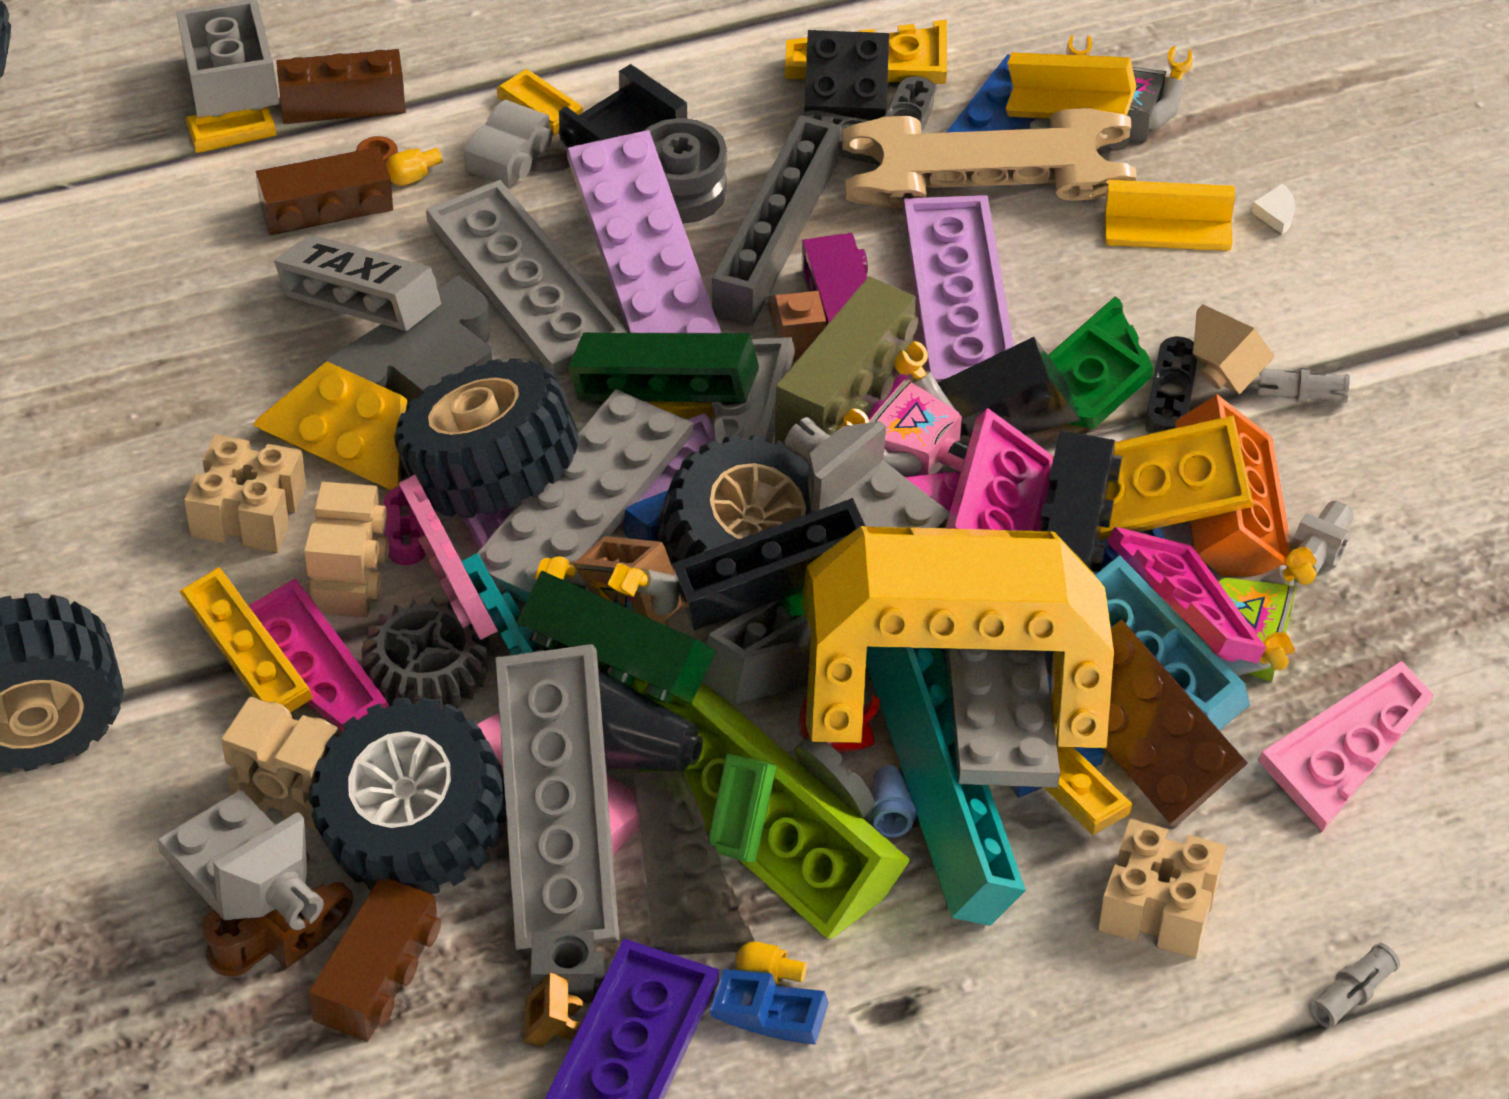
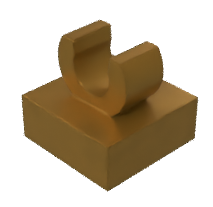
M549 973L525 998L524 1042L543 1047L555 1034L563 1039H573L576 1036L582 1023L571 1020L568 1015L573 1016L583 1007V1001L577 996L568 995V978Z

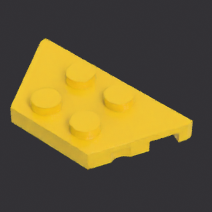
M328 361L258 417L253 424L256 428L385 489L391 490L400 486L399 483L403 481L401 480V458L395 446L394 436L400 415L406 411L407 399L398 393Z

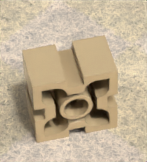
M214 434L203 458L205 473H196L184 499L190 537L226 543L228 536L232 535L242 538L243 547L278 553L289 528L288 512H296L306 489L302 450L266 444L264 449L256 451L250 449L249 440Z
M321 481L315 506L316 518L315 522L311 523L304 550L307 576L311 577L309 587L310 598L322 614L368 618L372 599H379L381 594L382 574L378 571L380 564H387L389 558V537L382 536L386 526V506L379 505L377 486Z
M250 696L221 739L225 764L233 766L227 776L230 794L232 795L242 790L261 811L267 812L269 807L281 810L283 812V819L299 812L304 817V826L317 830L311 816L314 808L309 802V787L312 783L319 782L314 769L319 758H326L328 750L325 745L331 736L339 737L338 727L317 717L310 718L302 715L299 721L292 719L291 713L283 705L276 702L268 703Z
M1129 819L1119 849L1117 865L1114 864L1104 894L1098 931L1136 942L1140 932L1159 937L1157 948L1196 958L1205 932L1208 914L1212 909L1220 883L1227 845L1192 835L1187 836L1185 844L1167 839L1169 830L1167 828Z

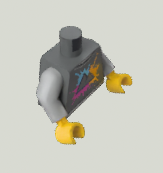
M1071 35L1066 48L1067 55H1090L1093 44L1092 38L1087 35L1086 49L1079 51L1073 47V35ZM1172 46L1169 49L1167 55L1168 66L1171 70L1169 77H1166V71L1132 67L1136 90L1127 114L1131 119L1130 136L1121 142L1108 144L1109 148L1114 150L1124 149L1128 146L1129 141L1143 143L1147 141L1152 129H1159L1176 115L1185 81L1181 80L1182 75L1189 72L1193 64L1190 49L1186 61L1182 63L1173 61L1176 54V46Z

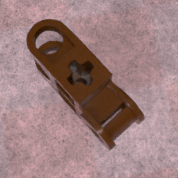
M306 851L307 864H308V861H309V853ZM334 882L328 886L322 884L318 887L310 888L322 898L324 905L320 915L311 924L300 912L298 913V916L305 922V928L300 930L292 929L276 909L263 917L223 920L215 910H212L205 917L202 927L204 938L208 943L206 950L208 965L214 972L220 975L238 976L246 973L256 963L271 954L287 969L323 943L344 921L353 903V892L341 882Z

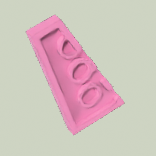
M416 475L403 480L399 485L425 533L418 540L462 627L464 628L472 624L480 640L497 632L490 615Z
M1401 661L1263 750L1258 762L1320 831L1323 832L1426 709L1434 695Z

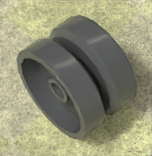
M685 118L662 120L647 127L644 131H650L682 224L698 222L714 215L724 204L727 193V176L725 173L727 147L723 136L714 127L706 123Z

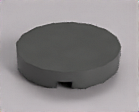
M810 736L795 747V755L799 764L861 818L864 819L869 815V812L875 805L869 788L858 773L855 774L853 770L850 773L841 764L844 761L841 758L842 756L833 747L823 741L812 742Z

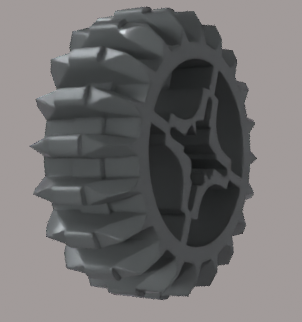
M431 598L427 605H418L413 599L410 608L407 609L394 605L392 616L379 614L377 626L368 627L367 640L363 641L361 649L362 668L385 698L388 705L392 704L394 699L408 697L412 704L418 705L419 699L427 698L437 700L441 709L447 704L458 709L461 702L460 697L473 699L476 692L475 687L484 686L486 673L489 672L491 664L489 639L485 637L480 640L472 624L463 628L450 601L441 607L437 606L433 598Z

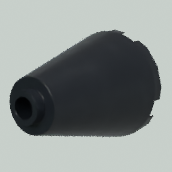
M598 670L606 768L683 772L690 764L694 765L697 763L703 748V738L698 736V727L694 723L627 684L611 677L606 672Z

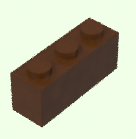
M399 49L348 54L337 53L326 56L294 57L276 60L283 124L406 113Z
M379 147L255 171L259 202L270 235L394 210L391 179Z
M389 878L386 881L378 879L308 992L314 1022L366 1042L369 1041L378 1025L384 1026L393 1011L396 994L402 985L408 986L411 983L417 970L420 954L425 946L431 947L439 935L441 919L437 918L435 895Z

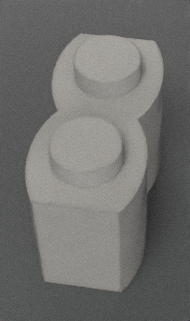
M508 100L500 102L488 117L486 124L478 128L471 136L464 149L466 172L493 182L501 180L506 187L513 186L519 178H525L529 173L532 161L540 153H545L551 144L553 134L549 128V115Z

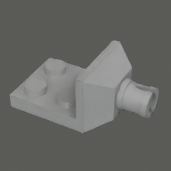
M805 417L800 420V425L805 430L796 423L787 434L785 447L791 452H795L809 465L808 491L811 513L853 498L866 526L946 528L950 512L883 460L886 425L882 422L875 421L843 426L834 434L828 435L816 426L814 421Z
M239 790L158 838L159 852L223 920L263 917L276 909L292 929L300 930L305 928V922L298 916L299 912L311 924L317 919L323 909L324 902L322 898L305 884L307 875L304 817L299 812L275 825L242 790Z

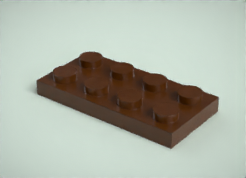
M1121 619L1111 628L1114 657L1107 748L1105 749L1169 824L1175 828L1244 768L1248 762Z

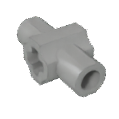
M1337 500L1330 501L1319 517L1306 513L1300 521L1293 537L1291 549L1294 550L1299 547L1309 548L1317 560L1313 566L1316 574L1324 563L1336 567L1342 559L1351 535V531L1346 530L1353 520L1351 508Z

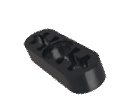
M1174 336L1165 339L1160 345L1145 423L1148 434L1175 429V420L1189 411L1198 360L1193 354L1194 342L1188 338ZM1174 356L1182 357L1181 368L1172 367ZM1176 384L1183 391L1175 394L1168 393L1161 386ZM1164 409L1172 410L1170 422L1162 420Z

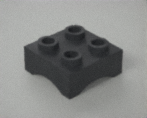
M808 30L804 112L820 110L870 121L885 117L887 110L889 33Z

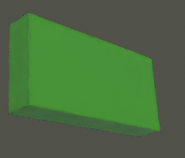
M726 754L706 851L745 862H756L777 765L736 754Z

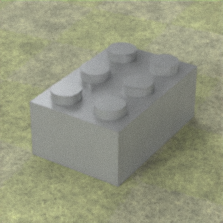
M243 0L176 11L197 117L210 115L212 117H219L229 112L247 109L261 110L267 106L279 104L273 60L257 0Z

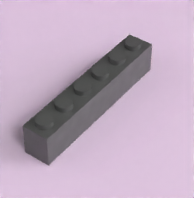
M802 115L799 116L712 277V308L715 317L753 326L838 163L839 125Z

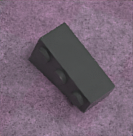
M780 600L749 610L708 634L706 645L716 650V653L701 683L734 704L808 686L811 629L805 614L789 616L784 606L780 605Z

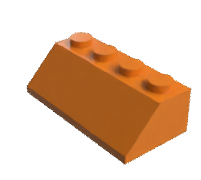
M1216 394L1175 420V426L1179 428L1234 415L1254 507L1189 521L1193 538L1191 546L1205 565H1209L1224 577L1262 575L1281 565H1285L1288 568L1286 559L1292 552L1273 439Z

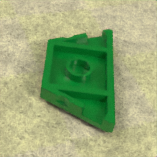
M1116 296L1048 354L1065 377L1080 417L1079 421L1068 423L1074 426L1095 429L1153 377V364L1146 350L1140 347L1139 336L1134 326L1129 325L1123 313V305Z

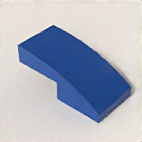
M723 969L709 1011L712 1017L750 1032L781 1040L816 1045L829 1002L825 991L776 986L774 978L770 973Z

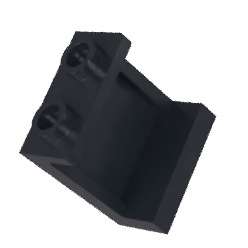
M630 63L619 70V90L580 115L567 106L559 110L560 140L569 148L642 132L647 127L662 120L687 119V102Z

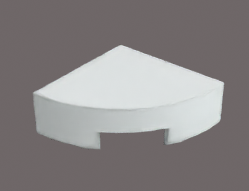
M1281 184L1254 201L1252 213L1283 235L1291 226L1295 213V199L1290 190Z

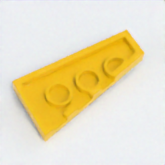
M947 19L933 21V27L916 29L914 24L897 26V32L889 33L888 83H901L902 80L908 77L916 76L926 78L933 84H946ZM875 29L859 30L858 32H875ZM807 37L786 40L785 79L806 80Z

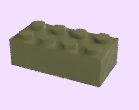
M870 276L864 281L776 385L775 444L777 441L785 443L787 434L796 423L805 430L800 425V420L805 417L814 421L816 426L828 435L836 432L837 427L844 422L843 417L851 409H859L869 418L871 409L878 400L883 401L888 397L894 381L900 375L894 366L896 355L902 350L907 353V346L913 342V335L918 325V317L915 316L916 296Z

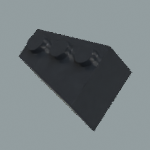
M1034 336L938 382L945 396L962 417L960 442L969 445L976 418L987 408L1024 435L1080 420L1065 377Z
M1060 430L1049 476L1046 504L1043 503L1040 520H1042L1040 531L1055 532L1091 571L1100 572L1106 545L1098 544L1101 527L1110 528L1114 500L1106 499L1109 482L1118 484L1123 456L1115 455V440Z

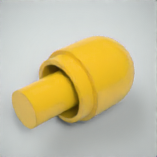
M437 147L422 153L419 148H409L390 156L385 165L391 183L397 186H406L422 180L424 176L428 175V168L443 163V159Z
M757 941L748 942L738 950L735 957L736 970L770 973L776 985H780L782 979L803 982L806 975L807 963L788 959L787 951L780 949V946Z

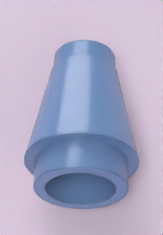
M882 766L875 771L873 776L871 794L875 805L867 818L871 826L884 837H899L911 829L917 815L916 808L906 786L902 771L895 766Z

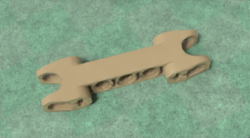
M1090 108L1067 109L1054 113L1050 117V128L925 134H922L920 121L911 116L882 117L858 123L842 129L843 150L853 154L872 156L880 163V166L874 171L857 174L846 179V200L887 209L903 208L905 198H926V188L1055 183L1056 194L1060 199L1068 201L1094 200L1106 196L1108 180L1136 181L1135 167L1126 163L1107 161L1097 152V149L1101 146L1118 143L1129 138L1131 119L1123 114Z

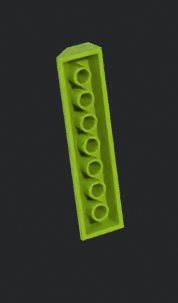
M598 662V670L606 672L609 666ZM638 679L634 680L630 687L698 727V736L703 738V748L696 764H690L683 772L640 771L708 832H710L727 753L777 765L756 862L740 861L827 939H833L885 899L910 862V859L857 815L727 700L703 683L700 684L691 704L675 696L671 704H668L645 693L646 683Z

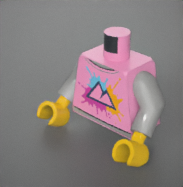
M914 341L907 346V353L902 350L896 355L894 360L895 369L903 375H912L913 380L904 379L870 420L863 411L855 408L851 409L843 417L844 422L837 427V430L843 426L875 421L882 422L886 425L883 460L904 477L936 474L943 465L961 472L969 446L960 442L962 417L945 396L930 371L925 372L922 368V365L927 361V350L921 343Z

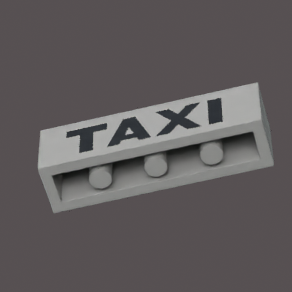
M309 234L274 260L286 297L399 330L408 331L442 304L436 286V278L432 273L431 267Z

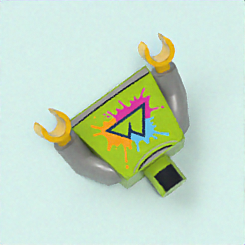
M1299 547L1294 549L1286 559L1288 568L1285 565H1281L1262 575L1242 579L1223 578L1219 580V584L1266 647L1258 664L1237 659L1235 662L1222 659L1237 676L1250 674L1272 682L1275 670L1281 671L1287 667L1289 660L1286 655L1293 654L1296 650L1289 635L1286 633L1296 592V586H1293L1294 580L1296 579L1299 584L1309 585L1316 578V571L1313 566L1317 560L1309 548Z

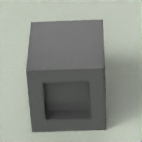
M532 931V990L549 973L568 978V995L579 997L583 1003H592L594 1000V984L602 982L605 977L604 951L595 952L594 931ZM565 966H573V968H562V967H565Z

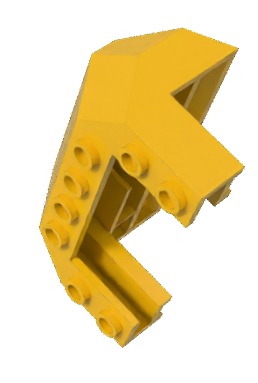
M860 526L807 565L801 607L811 629L806 727L812 742L861 743L867 646L1053 651L1050 700L1055 736H1057L1056 745L1058 747L1107 748L1114 650L1105 587L1055 532Z

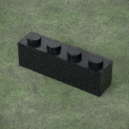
M854 499L845 500L672 563L678 593L694 631L803 591L807 565L860 526H866Z

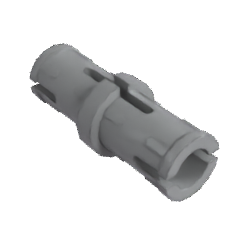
M1301 367L1300 371L1264 368L1259 373V396L1295 397L1297 402L1307 403V399L1342 401V403H1347L1349 374L1310 372V368Z
M1375 944L1354 966L1342 968L1336 974V981L1319 997L1309 1003V1011L1315 1021L1325 1028H1333L1355 1005L1367 1003L1373 997V989L1393 971L1395 972L1399 969L1400 961L1397 954L1386 944Z

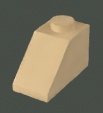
M1204 304L1197 309L1193 354L1203 367L1200 371L1201 375L1216 389L1226 387L1241 394L1275 357L1254 327Z

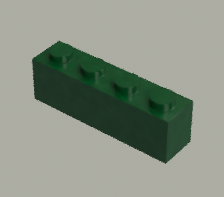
M583 332L568 369L579 401H606L617 389L642 401L747 402L759 370V364L751 333Z
M542 570L517 620V623L533 631L529 640L550 650L557 649L559 644L568 648L592 644L597 650V661L609 666L606 671L607 674L628 686H632L634 680L638 679L647 684L644 690L645 693L668 704H671L674 696L690 704L692 703L716 653V650L691 636Z

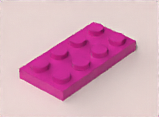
M987 408L976 418L945 529L1040 531L1043 503L1046 504L1049 488V476L1053 462L1052 455Z

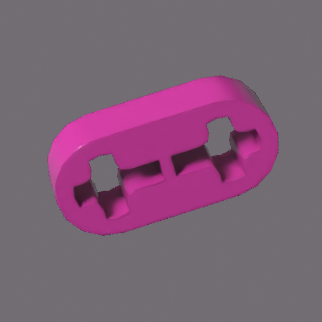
M395 487L388 491L383 502L387 511L385 537H389V558L399 565H412L420 562L426 556L418 540L425 533L401 487ZM402 506H409V516L400 515ZM411 534V544L402 545V535Z

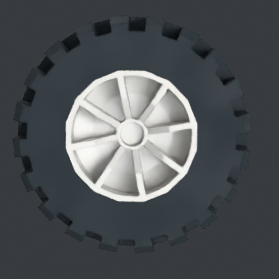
M408 697L394 699L393 706L383 708L381 703L366 709L368 715L359 720H356L353 716L342 725L345 731L338 738L332 735L325 745L328 750L326 758L318 759L314 773L319 782L312 783L309 787V802L314 808L311 813L314 825L337 863L341 864L346 874L357 883L364 882L369 890L373 889L378 879L386 881L387 878L416 889H421L430 894L439 893V885L448 881L454 887L466 879L463 873L473 866L478 870L488 860L484 851L488 846L492 848L497 847L503 835L498 823L504 824L507 821L502 767L479 726L473 720L466 719L461 710L451 705H445L441 709L437 700L427 698L419 699L418 705H414Z

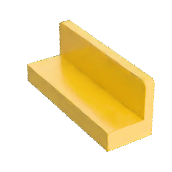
M1011 52L1007 65L1013 89L1006 106V112L1009 117L1050 119L1054 113L1061 110L1090 108L1127 116L1136 90L1130 57Z
M1108 180L1104 210L1105 244L1109 246L1230 251L1233 243L1231 221L1235 203V186Z

